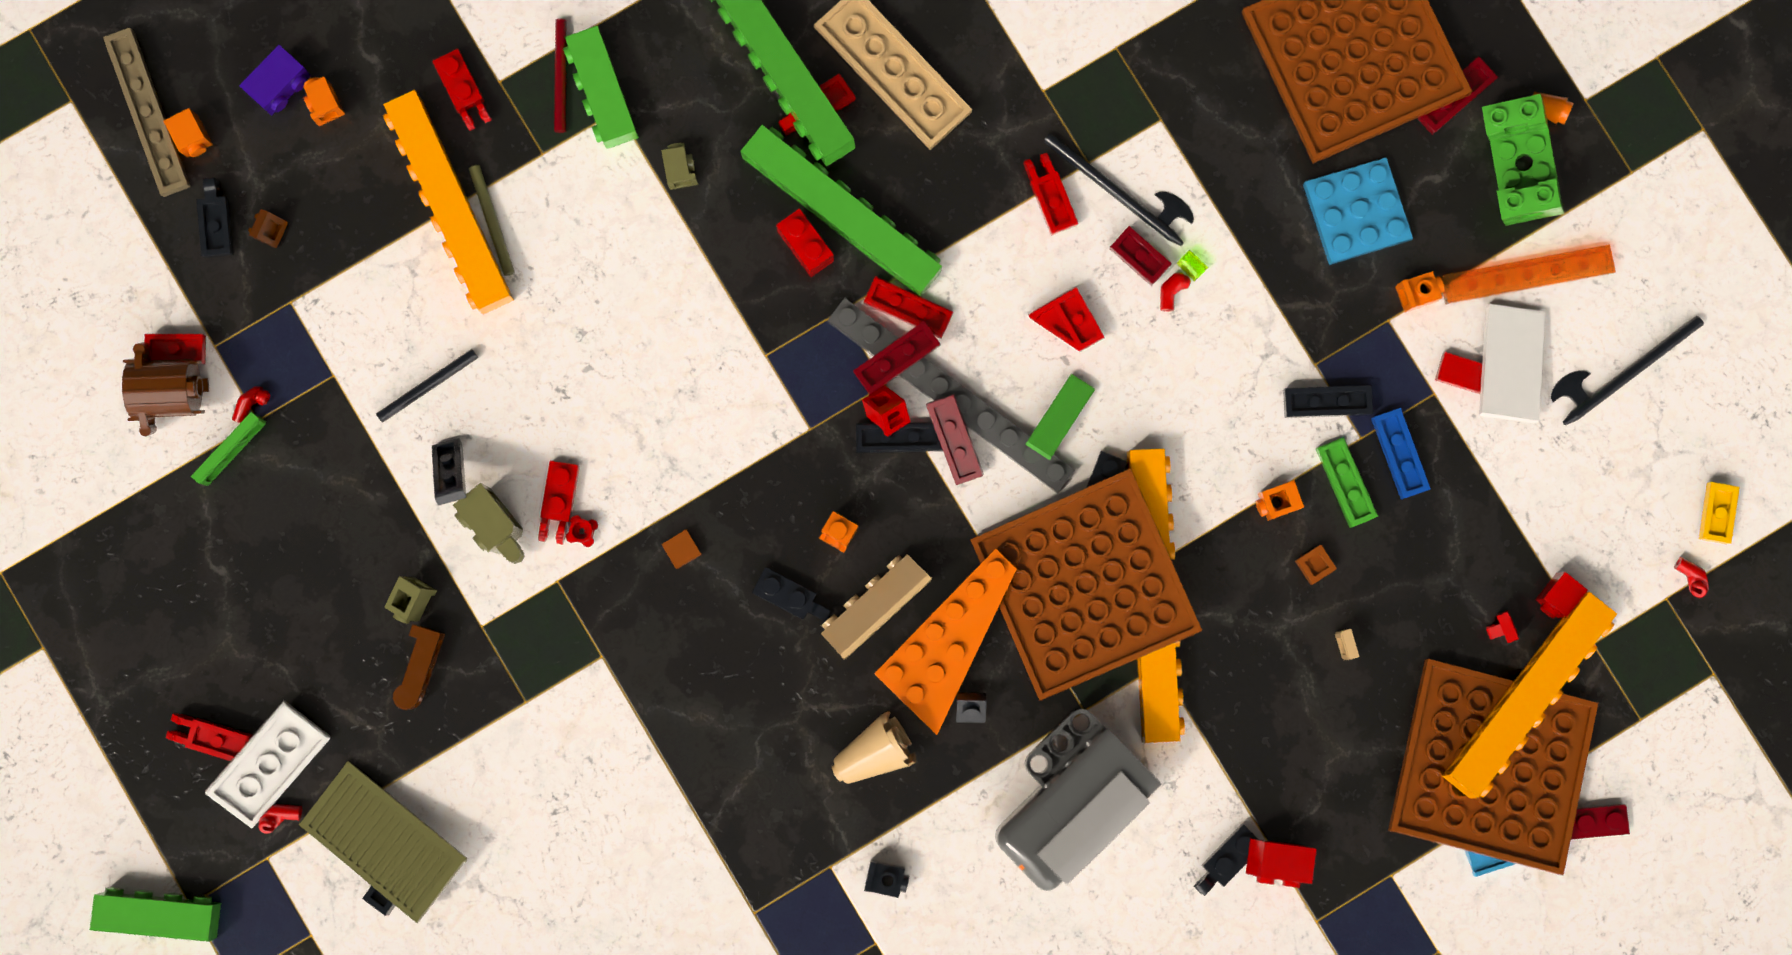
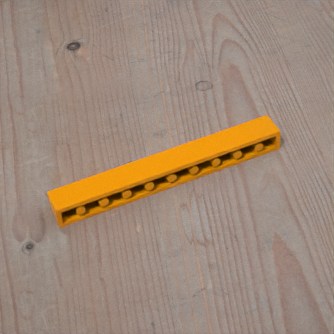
M1165 449L1129 450L1127 452V470H1132L1171 560H1175V544L1170 542L1169 531L1174 529L1173 514H1168V502H1172L1171 484L1167 485L1166 473H1170L1171 469L1170 456H1165ZM1180 641L1137 659L1141 738L1143 743L1180 742V735L1185 734L1184 718L1179 717V706H1183L1182 688L1177 686V676H1181L1182 666L1181 660L1176 659L1175 647H1180Z

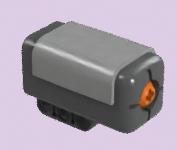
M1085 709L1074 710L1025 758L1027 772L1040 786L999 825L995 832L996 843L1039 889L1044 891L1054 890L1062 882L1068 885L1150 804L1147 798L1162 784L1091 712ZM1078 714H1084L1089 721L1088 727L1083 731H1078L1073 726V719ZM1061 734L1066 737L1068 744L1065 750L1057 752L1052 747V739L1056 735ZM1037 755H1042L1046 759L1047 765L1042 772L1033 771L1030 765L1032 758Z

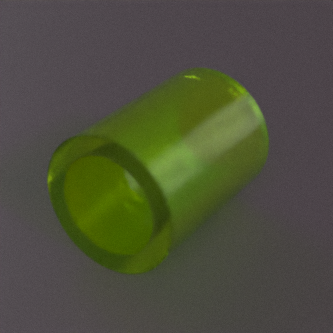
M1191 250L1176 263L1194 282L1208 269V266Z

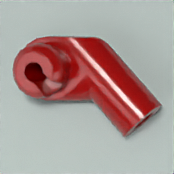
M1182 272L1174 273L1161 285L1160 311H1174L1175 294L1180 290L1188 289L1191 284L1188 275Z
M272 805L259 819V830L269 834L285 819L300 821L302 806Z

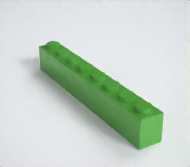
M716 0L720 6L718 12L725 24H732L735 29L733 31L735 39L741 47L746 45L750 51L748 57L755 69H762L765 74L763 80L771 92L776 90L780 96L778 102L786 115L792 114L796 120L793 122L796 131L801 137L806 136L811 144L808 147L817 161L822 159L824 164L828 166L854 150L855 142L853 136L761 0Z
M761 125L740 151L742 158L914 294L921 297L942 272V266L939 264L941 260L931 251L927 250L925 253L917 247L918 241L910 234L905 232L902 235L894 229L896 224L887 216L882 215L880 218L872 211L873 206L862 197L857 200L850 194L851 189L840 180L834 182L827 176L829 172L817 162L813 165L806 160L805 157L807 155L794 144L790 147L783 142L784 137L773 127L768 130Z

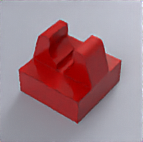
M1508 610L1497 613L1496 616L1499 622L1486 627L1490 640L1505 635L1507 643L1519 639V634Z

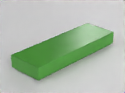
M1071 374L1025 445L1050 460L1095 391V388Z
M250 412L191 477L197 483L209 486L265 426L266 421L260 415Z
M1344 437L1316 448L1349 528L1378 517Z

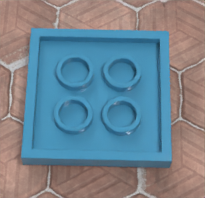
M1387 158L1306 181L1303 184L1329 265L1413 239Z

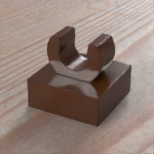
M260 209V212L254 216L256 221L253 227L248 230L249 236L277 248L288 222L268 211Z

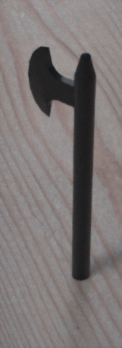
M1049 133L1044 139V143L1160 235L1179 246L1184 244L1178 234L1169 227L1173 220L1177 218H1182L1190 224L1194 221L1192 211L1182 199L1168 192L1154 194L1164 206L1161 214L1156 217L1053 134Z
M1698 316L1694 317L1590 397L1582 389V381L1591 375L1587 371H1575L1564 376L1556 383L1552 390V402L1554 403L1561 397H1568L1577 407L1564 419L1563 425H1568L1581 419L1704 325L1703 320Z

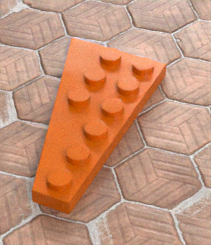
M997 548L874 673L936 735L1017 570V567Z

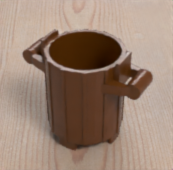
M142 342L133 346L134 358L123 360V363H126V365L124 366L122 376V395L124 407L128 416H130L128 421H139V432L142 436L146 437L156 433L155 417L196 416L197 414L205 413V410H200L203 392H209L208 378H201L197 365L202 363L201 360H151V347L149 343Z

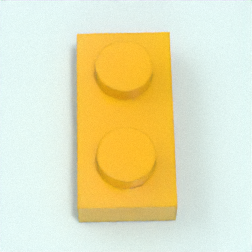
M1715 482L1707 483L1699 540L1731 544L1740 487Z

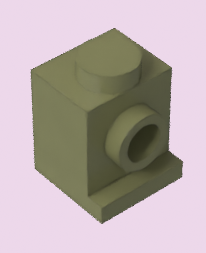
M684 143L671 144L667 146L668 149L661 150L667 184L670 190L698 185L695 173L690 174L691 171H695L692 154L687 155Z
M399 576L385 608L393 612V618L402 623L409 624L410 621L419 622L431 596H435L437 590L415 577Z

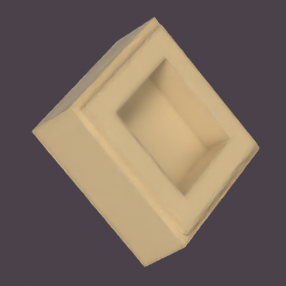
M1344 629L1337 631L1335 636L1342 659L1350 660L1360 657L1352 630Z

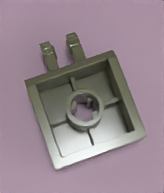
M479 483L466 494L467 498L458 500L453 504L454 508L458 511L454 516L464 528L467 527L469 530H473L476 535L472 538L481 550H486L488 553H501L508 562L514 564L523 561L526 556H524V550H521L522 547L517 542L522 537L523 528L490 487Z

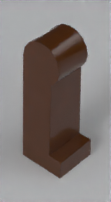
M412 624L409 636L417 638L402 685L398 686L393 693V701L398 708L411 710L421 704L445 637L444 633Z

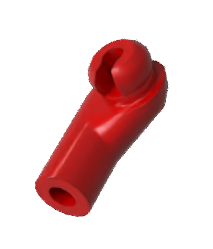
M254 386L239 396L232 420L241 423L249 414L251 406L255 403L259 405L267 404L270 399L269 391L263 390V387Z
M1680 557L1675 563L1674 569L1686 575L1689 590L1694 597H1704L1709 590L1705 570L1684 557Z

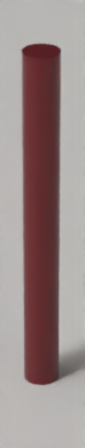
M566 19L555 20L554 132L557 133L566 132V55L563 49L566 47Z

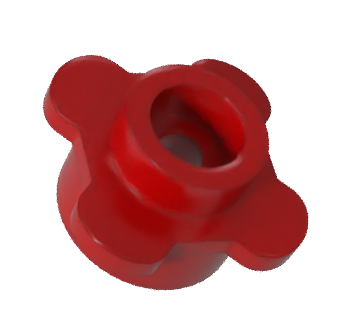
M579 515L571 517L569 532L566 534L567 541L569 543H582L585 547L592 546L594 544V531L598 529L597 521L594 519L588 521L582 519ZM583 528L585 532L580 534L579 530Z

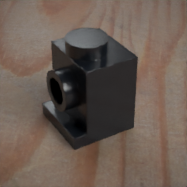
M870 860L864 891L899 898L900 892L906 893L910 875L904 874L905 867ZM885 875H890L893 878V883L890 886H885L882 883V878Z

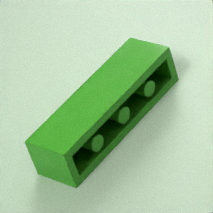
M598 26L566 36L565 39L568 46L563 49L568 63H574L577 73H574L573 77L578 90L584 89L587 99L582 100L588 117L594 116L596 125L592 126V130L597 143L603 141L606 149H610L638 139L639 137Z
M106 887L105 892L94 894L89 930L209 942L217 939L221 903L212 902V897L194 896L193 900L182 899L183 894L164 893V897L153 896V891L135 890L134 894H124L123 888Z

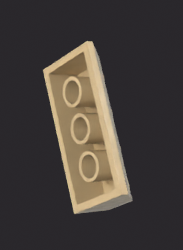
M908 554L904 558L898 555L886 566L890 570L882 578L877 574L865 585L868 589L865 594L860 598L855 594L843 605L847 609L839 617L833 614L822 624L825 630L821 634L843 659L848 658L931 582L932 578Z

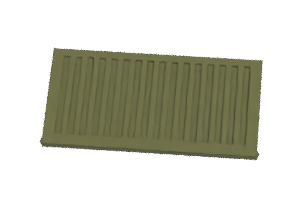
M350 761L345 763V766L299 824V826L415 923H419L468 859Z

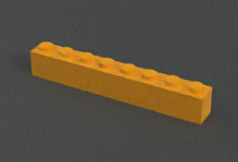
M413 90L383 104L387 111L383 115L390 131L395 129L399 139L395 140L396 146L402 156L407 155L411 163L406 166L413 181L418 180L422 187V190L418 191L419 196L425 207L430 206L434 215L430 217L431 222L437 233L442 231L446 241L442 242V246L449 258L454 257L458 267L453 268L459 282L461 284L466 283L469 293L465 295L473 310L477 308L484 315L514 301L421 97Z
M1586 592L1571 613L1559 621L1442 777L1470 799L1486 796L1494 785L1491 781L1497 773L1502 774L1510 765L1511 760L1508 758L1514 750L1519 751L1528 741L1526 734L1532 727L1536 728L1544 720L1546 714L1543 712L1549 704L1554 705L1562 696L1563 691L1560 689L1566 681L1571 682L1580 672L1578 665L1581 661L1590 658L1597 649L1595 643L1600 636L1605 637L1614 627L1612 620L1617 613L1591 592Z

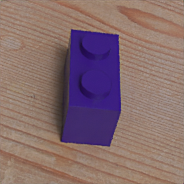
M278 45L239 86L272 116L275 112H280L285 108L290 96L295 91L299 92L302 90L303 86H305L304 83L311 75L286 50Z

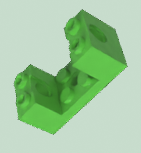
M1541 94L1483 106L1482 111L1486 134L1491 144L1499 189L1497 196L1500 213L1504 224L1507 226L1564 214L1546 110ZM1529 156L1532 158L1533 164L1529 170L1521 171L1517 169L1516 162L1520 157Z

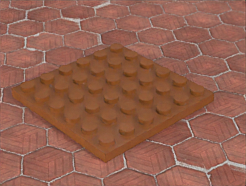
M1262 0L1242 10V15L1312 163H1316L1469 96L1472 93L1428 0Z
M1131 469L970 539L980 563L997 548L1017 567L999 608L1039 701L1203 631Z
M1426 659L1388 831L1552 874L1564 875L1598 703L1562 694L1554 705L1549 704L1543 713L1546 716L1540 725L1536 728L1532 727L1526 734L1528 737L1526 744L1519 751L1514 750L1508 758L1511 760V763L1502 774L1497 773L1491 782L1494 785L1488 794L1484 797L1480 796L1479 798L1470 799L1443 778L1442 775L1514 681Z

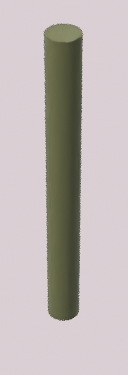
M480 165L472 166L469 168L503 274L504 276L512 275L515 271Z

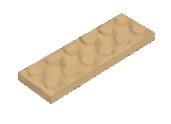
M841 0L814 24V28L930 150L972 113L970 106L869 0Z

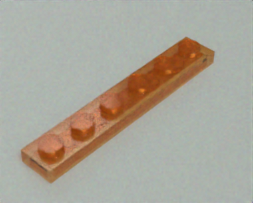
M1609 244L1442 275L1440 278L1445 288L1443 292L1445 305L1611 275L1616 270Z

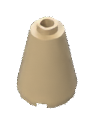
M889 711L881 714L834 758L835 765L832 766V770L840 782L844 780L845 783L850 784L902 769L917 762L915 752L910 754L907 748L911 745L909 737L896 717L889 719Z

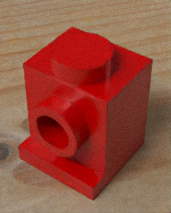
M886 385L872 395L862 399L866 416L878 425L887 437L910 423L905 400Z

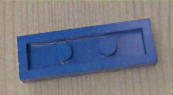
M1401 408L1371 418L1400 499L1402 500L1430 490Z

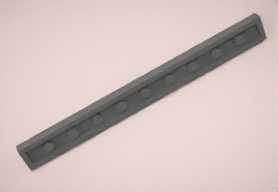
M846 298L843 299L827 320L829 324L872 356H875L899 339ZM925 357L899 375L932 401L954 393L968 428L1056 494L1059 493L1074 473L1075 469L1055 454L1048 460L1025 445L1030 438L1028 434Z

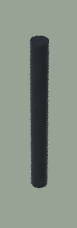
M470 349L377 412L378 419L382 423L478 359L477 354L473 349Z

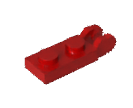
M456 49L433 60L432 62L457 112L461 114L469 131L475 129V123L467 110L474 106H477L478 113L485 123L491 121L483 104L485 101L460 51Z
M1046 152L1040 155V161L1047 175L1038 178L1035 166L1030 159L1024 161V166L1030 179L1031 188L1052 236L1078 226V221L1060 176L1054 170L1049 155Z
M556 461L549 462L540 515L542 520L539 528V541L546 542L549 535L550 520L560 521L556 532V543L564 544L567 526L572 516L580 469L579 465Z
M173 713L171 720L176 724L190 727L189 735L172 730L167 731L166 739L184 744L186 748L231 761L253 735L200 718Z

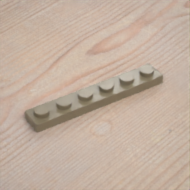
M129 27L103 37L160 195L165 197L191 187L177 147L163 122L166 120L134 30Z

